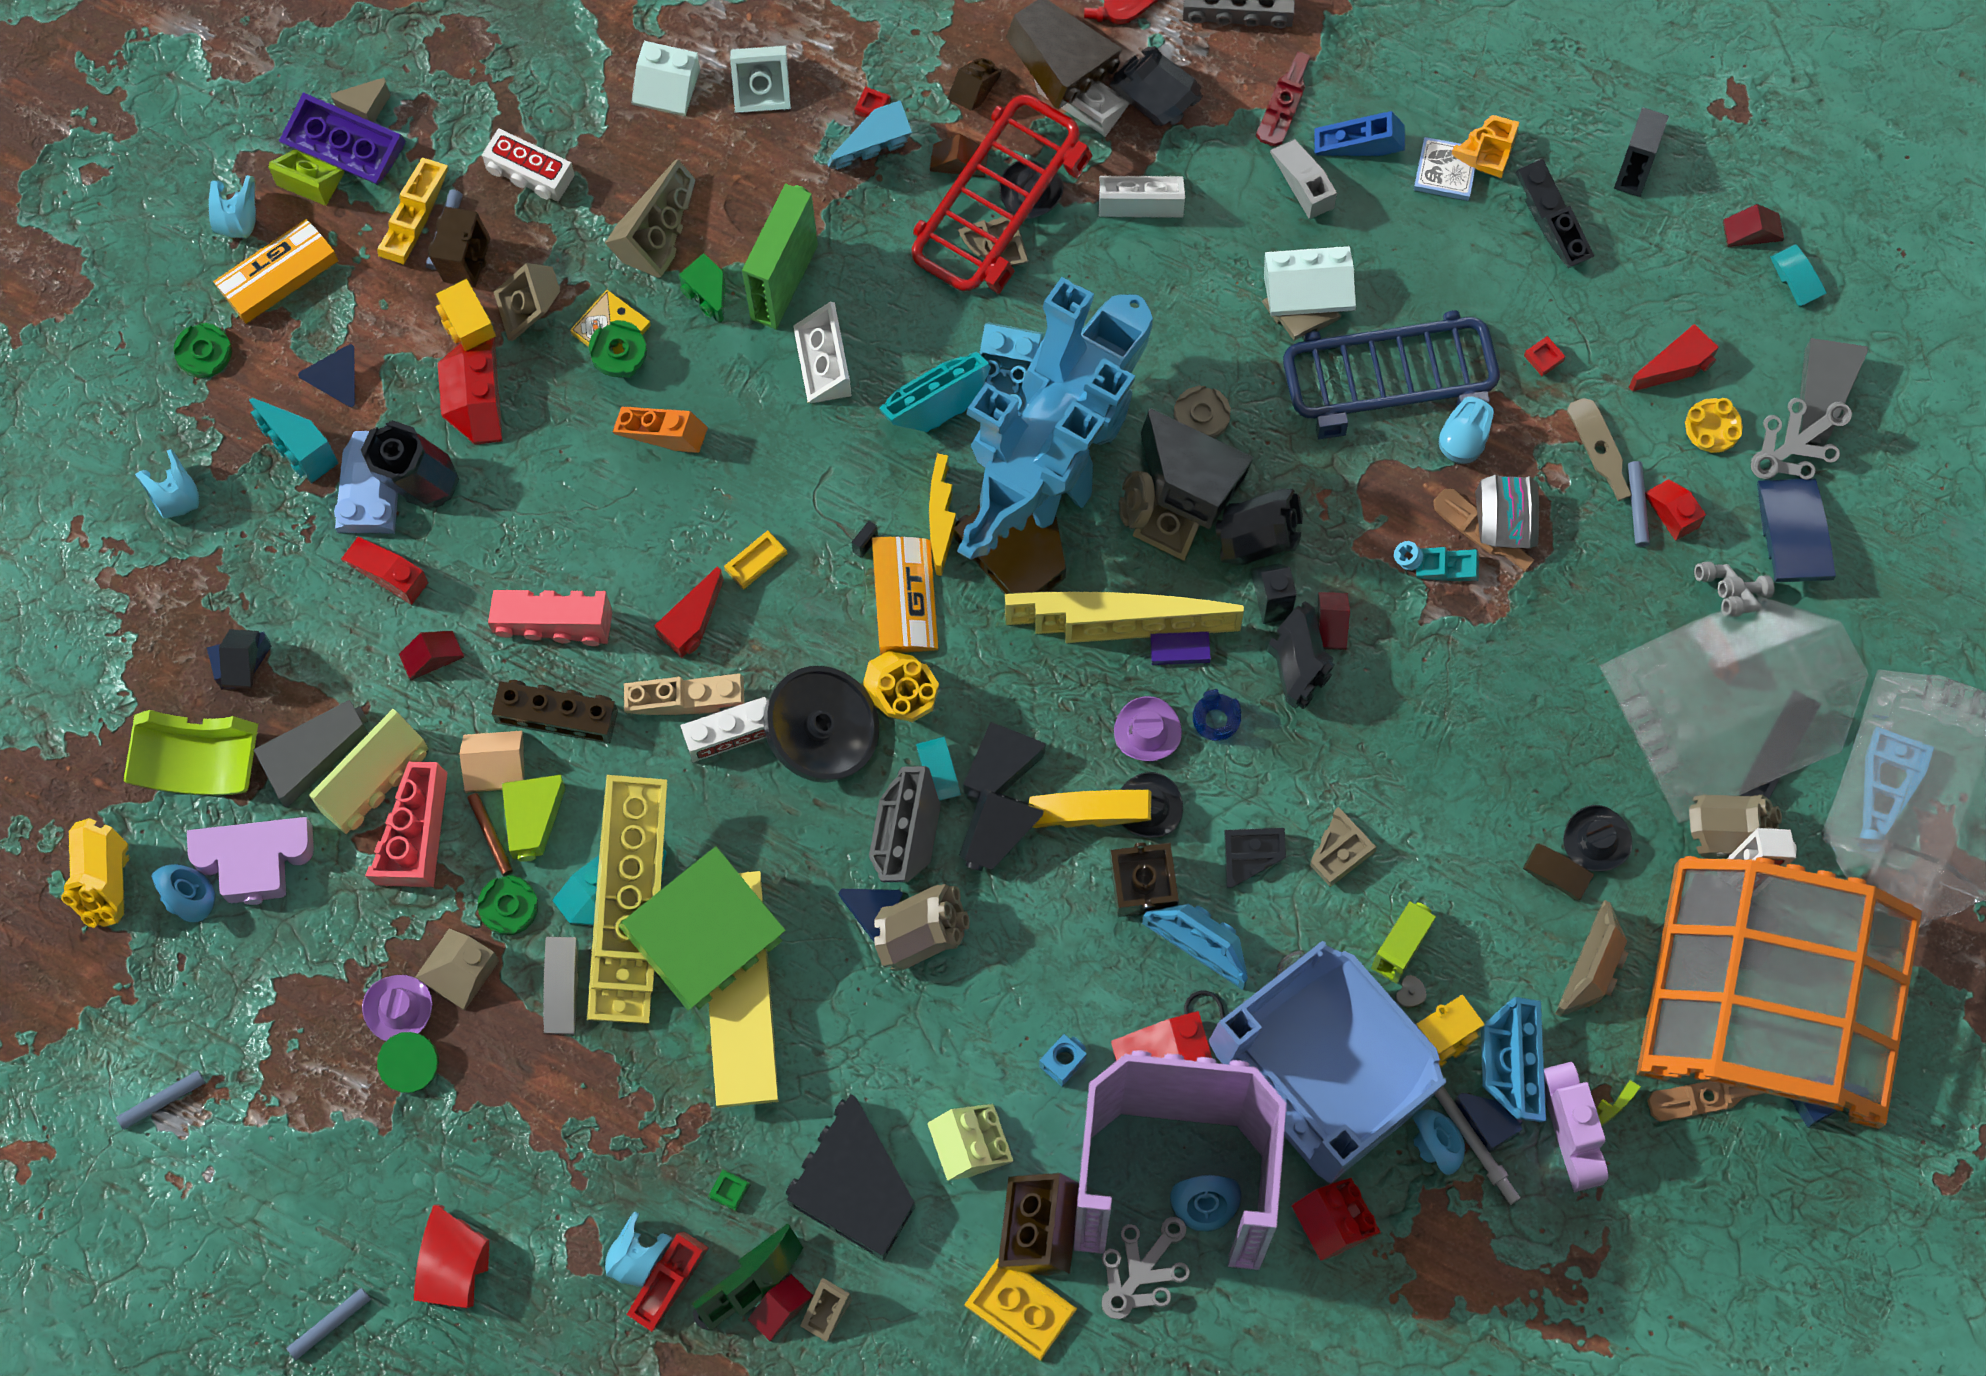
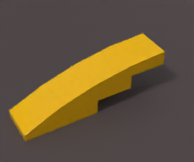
M426 158L420 160L399 195L400 203L388 221L389 230L377 248L379 257L405 264L439 195L448 171V165Z
M937 453L931 480L929 520L936 575L942 576L954 535L956 513L949 512L953 489L952 484L945 483L949 469V456Z
M1150 790L1082 791L1031 796L1029 799V803L1037 805L1044 810L1042 817L1033 828L1055 825L1069 828L1091 824L1097 827L1151 820Z

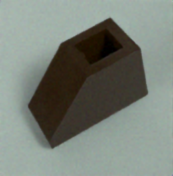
M978 58L958 69L947 99L970 111L982 105L1000 77L1002 70L995 67L994 62L985 58Z

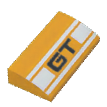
M305 219L213 282L243 322L247 324L337 263L338 258L335 251L322 235Z
M872 537L880 655L889 650L898 653L938 650L930 539Z

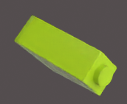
M562 775L502 783L508 845L513 860L518 859V861L527 862L536 859V856L544 854L566 789Z
M1409 901L1377 952L1371 969L1397 984L1436 918L1435 915L1431 914L1432 910L1422 903L1417 902L1414 904Z

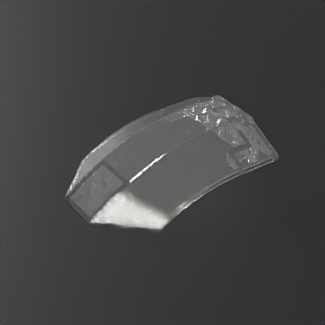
M1760 596L1756 598L1762 606V611L1742 613L1739 617L1725 616L1721 610L1599 665L1678 824L1690 819L1689 808L1690 805L1696 804L1693 801L1695 796H1739L1788 773L1842 752L1869 675L1842 622Z
M1877 670L1849 760L1821 835L1825 842L1829 843L1837 856L1836 861L1847 880L1849 877L1864 879L1867 881V885L1875 886L1922 910L1919 927L1931 924L1932 921L1941 917H1948L1966 910L1969 906L1979 902H1986V692L1940 675ZM1857 896L1864 906L1865 897ZM1875 902L1874 910L1884 913L1886 907Z

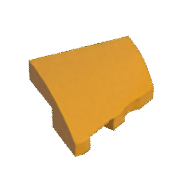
M1492 115L1484 121V125L1481 128L1473 130L1464 143L1460 146L1456 144L1453 147L1452 155L1475 169L1502 178L1517 137L1519 122Z

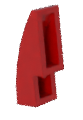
M685 1231L677 1233L662 1260L658 1261L626 1315L648 1330L654 1331L690 1280L709 1247Z

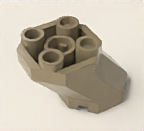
M1764 795L1695 796L1693 801L1696 804L1690 805L1689 808L1691 834L1693 839L1700 840L1702 846L1696 848L1698 854L1705 859L1728 858L1757 828L1779 829V824L1782 822L1780 808L1778 806L1773 807L1771 801Z
M936 885L893 906L881 908L874 920V928H880V936L874 937V945L882 966L891 967L890 970L892 971L905 970L946 949L958 948L964 937V930L969 928L970 921L968 913L962 907L960 890L957 886Z

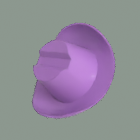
M1151 696L1139 697L1126 704L1117 716L1114 725V738L1119 749L1126 755L1140 761H1157L1167 757L1177 749L1182 735L1179 718L1172 707L1165 701Z
M393 975L378 980L367 990L362 1004L363 1017L367 1026L377 1037L385 1041L401 1032L419 1033L427 1024L432 1010V998L426 985L408 975Z

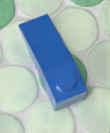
M1393 111L1315 128V154L1317 156H1381L1405 150V125Z

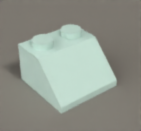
M644 41L636 64L632 105L686 116L700 72L698 53Z
M786 46L732 49L730 62L735 113L791 109Z

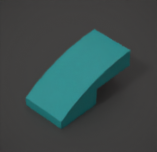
M1797 244L1770 257L1781 281H1787L1798 307L1826 294V290L1817 273Z
M1446 547L1421 549L1424 556L1421 565L1416 568L1417 578L1440 581H1479V552L1477 549L1448 551Z
M945 737L917 743L916 748L921 766H927L930 769L939 801L961 795Z

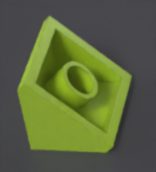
M295 149L269 162L268 167L278 187L325 206L345 172Z

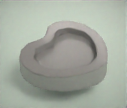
M1409 975L1403 978L1401 983L1402 989L1396 995V1002L1406 1008L1419 1006L1425 1001L1427 996L1423 983L1415 976Z

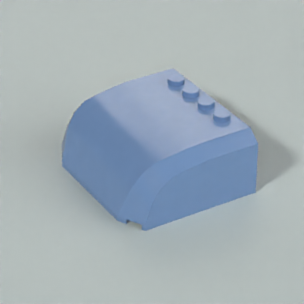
M1322 941L1219 1021L1209 1039V1043L1222 1064L1229 1065L1230 1061H1244L1249 1063V1067H1256L1286 1102L1284 1136L1316 1174L1331 1184L1421 1109L1443 1087L1446 1079L1442 1076L1437 1049L1353 954L1346 951L1340 952L1325 945L1326 942Z

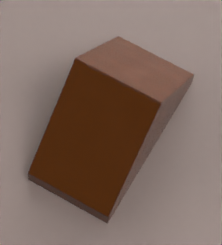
M962 134L934 143L930 171L960 175L979 147V144ZM988 154L981 163L984 167H987ZM977 169L973 176L985 178V173Z

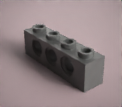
M1184 0L1183 21H1190L1196 24L1202 22H1214L1220 25H1229L1231 23L1245 24L1250 27L1258 25L1273 26L1275 28L1292 27L1295 0ZM1207 2H1215L1216 4L1210 5ZM1241 3L1243 6H1236L1234 4ZM1261 5H1269V6H1271V7H1270V8H1264V7H1262Z

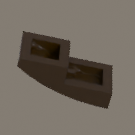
M1540 843L1535 845L1523 867L1525 871L1545 885L1552 884L1573 900H1580L1594 875L1576 862Z

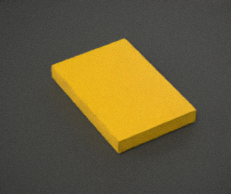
M998 1257L964 1306L1041 1361L1077 1308L1030 1274L999 1268Z

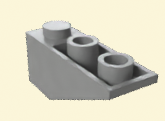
M1295 139L1270 150L1271 155L1309 220L1334 209L1337 195L1336 190L1324 170Z

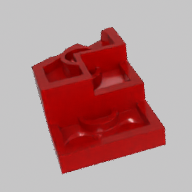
M433 1205L419 1252L414 1301L462 1308L474 1306L475 1275L488 1271L490 1240L480 1232L473 1231L470 1225L462 1219L454 1218L444 1210L445 1207L443 1205Z

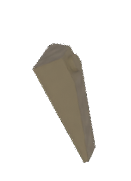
M679 159L674 160L619 221L605 242L622 263L657 278L662 277L675 257L677 250L674 247L677 235L681 234L683 225L680 224L684 210L688 209L696 180Z

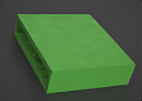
M785 183L742 269L751 320L776 330L818 247L812 194L802 186L795 185L793 187Z
M717 846L640 906L619 925L620 929L688 1011L694 1006L700 1010L713 999L710 996L713 990L719 987L723 991L736 980L733 976L736 971L741 967L745 972L759 961L756 955L763 949H766L768 953L782 942L779 936L786 931Z

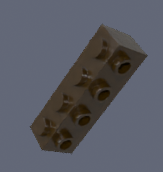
M509 680V682L499 681L492 717L496 724L610 744L618 709L615 701H612L607 696L595 695L592 698L583 696L581 692L575 690H566V693L555 691L554 688L547 685H538L536 688L526 686L522 681Z

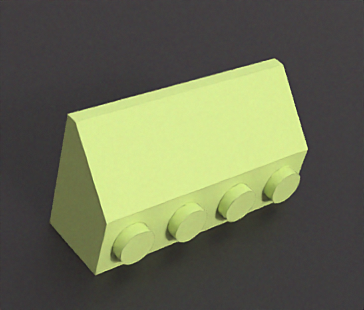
M392 709L309 796L320 812L347 834L350 830L357 829L363 823L364 816L371 808H377L384 801L385 794L392 787H396L401 783L408 762H422L429 748L424 739L397 711Z

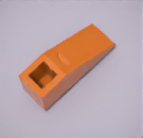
M621 407L612 432L615 435L674 451L699 453L708 427L691 411Z

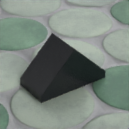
M229 629L219 646L221 685L223 687L252 688L259 631Z

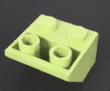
M993 1104L951 1109L927 1123L947 1181L969 1178L1013 1162L1009 1145Z

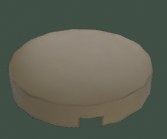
M1195 386L1179 395L1174 406L1173 419L1216 439L1225 432L1230 422L1231 408L1227 398L1220 391L1214 388L1213 390L1206 388V386Z
M1132 471L1122 485V490H1125V494L1119 500V514L1125 526L1141 529L1149 521L1154 507V483L1152 477L1147 472Z

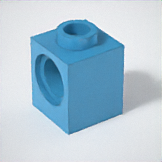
M1063 1034L1039 1060V1067L1062 1087L1086 1061L1087 1054L1084 1052L1086 1047L1077 1038L1072 1036L1069 1039ZM1062 1052H1068L1074 1059L1071 1063L1064 1065L1059 1063L1056 1057Z

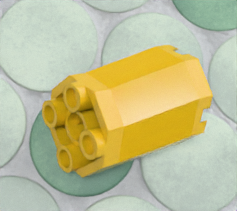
M889 650L869 661L863 687L870 695L875 707L883 711L888 717L914 722L933 711L939 683L927 664L919 662L914 656Z
M88 818L75 822L69 830L70 878L64 884L61 900L81 917L85 925L95 928L97 925L105 927L118 923L124 916L123 868L129 861V855H126L129 848L128 843L112 827L104 825L101 829L94 826L97 821Z

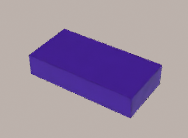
M1209 632L1150 634L1152 665L1210 663Z

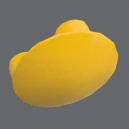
M1727 398L1704 399L1696 403L1688 411L1685 421L1686 434L1691 442L1699 449L1711 453L1724 452L1732 448L1742 435L1741 416Z

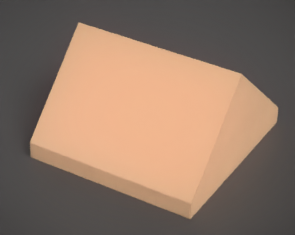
M523 731L463 735L459 755L465 793L502 790V783L524 780Z

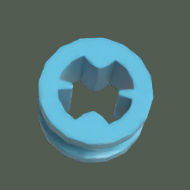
M1411 541L1400 543L1394 551L1395 561L1405 570H1414L1423 561L1424 555L1422 550ZM1407 552L1413 554L1410 560L1404 557Z

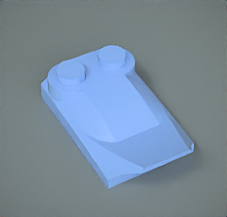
M354 431L350 441L343 449L338 503L334 509L337 533L395 534L398 493L373 477L361 452L369 431Z

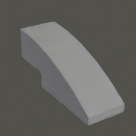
M546 937L543 1000L544 1034L575 1035L579 979L577 973L579 942L576 937Z

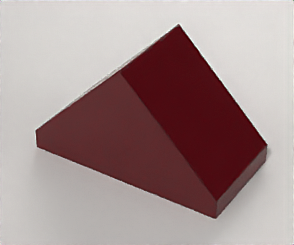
M1755 204L1723 220L1728 247L1784 241L1779 213L1759 204Z
M1318 592V626L1324 649L1347 650L1350 617L1348 593Z
M453 631L421 632L399 653L410 681L464 658Z
M790 1274L765 1294L748 1318V1321L771 1342L814 1295Z

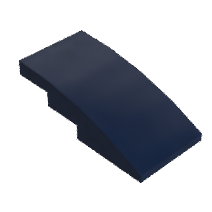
M1816 478L1758 481L1757 488L1763 536H1766L1769 559H1772L1774 582L1834 580L1836 574L1832 547Z

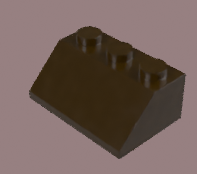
M1061 1173L1008 1177L998 1260L999 1268L1042 1276L1070 1274L1080 1183Z

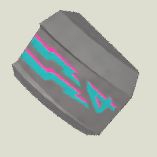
M1493 475L1482 479L1475 491L1480 542L1495 547L1532 548L1538 546V483L1530 476L1525 478Z

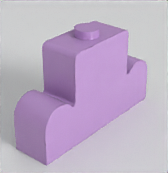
M307 817L187 830L188 857L194 867L204 875H213L219 872L220 894L228 903L244 902L247 905H256L262 903L265 899L282 898L286 895L285 861L287 860L293 865H302L311 859L314 851L313 826Z
M1572 1062L1544 1068L1545 1101L1573 1191L1578 1192L1604 1185L1608 1180V1171L1600 1148L1605 1143V1136L1588 1083L1580 1084L1577 1070Z

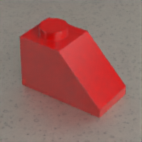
M1668 479L1645 492L1646 499L1675 541L1700 528L1706 514L1689 490Z

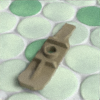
M1585 398L1570 403L1567 414L1580 436L1595 471L1606 478L1617 501L1631 497L1630 490L1622 476L1623 459L1593 400ZM1602 446L1606 452L1599 454L1595 451V447Z

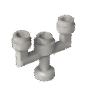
M1702 562L1697 564L1694 569V575L1698 581L1712 582L1715 578H1724L1718 584V593L1721 598H1724L1721 609L1725 616L1739 617L1742 613L1762 611V606L1753 594L1756 593L1760 599H1769L1774 593V582L1768 575L1759 576L1755 582H1744L1729 564L1715 565L1712 562Z

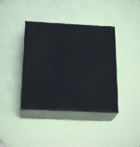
M870 520L852 541L853 553L860 558L871 548L872 537H878L877 525Z

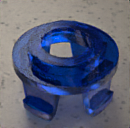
M1218 689L1205 692L1203 694L1204 697L1197 702L1193 710L1192 720L1196 731L1202 737L1212 741H1223L1232 737L1239 729L1241 723L1239 701L1237 698L1232 699L1226 695L1219 694ZM1212 710H1221L1227 716L1226 725L1217 729L1209 727L1206 723V715Z

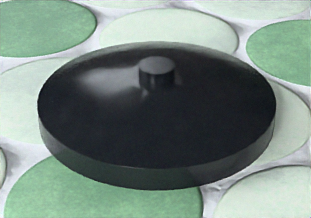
M808 666L795 670L775 686L765 705L764 730L772 752L788 770L804 779L822 783L846 779L860 770L869 761L876 749L879 738V719L876 707L864 687L853 677L838 669L827 666Z

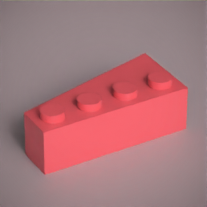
M493 590L488 624L492 633L504 638L520 635L534 641L541 640V638H551L558 643L581 641L588 646H599V643L608 644L613 611L606 591H596L595 597L585 596L583 591H571L569 596H562L555 591L544 590L539 596H534V593L529 590Z
M408 762L395 796L397 800L392 813H389L385 824L387 826L381 841H378L374 852L376 855L372 866L368 867L365 875L376 886L434 887L448 774L437 762Z

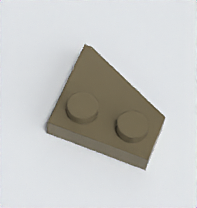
M1338 807L1333 813L1328 829L1325 830L1321 838L1319 848L1316 849L1310 861L1311 867L1331 887L1374 854L1376 846Z

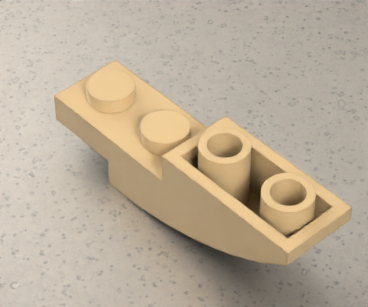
M740 673L690 680L673 677L624 683V712L631 714H702L720 712V708L744 704V677Z

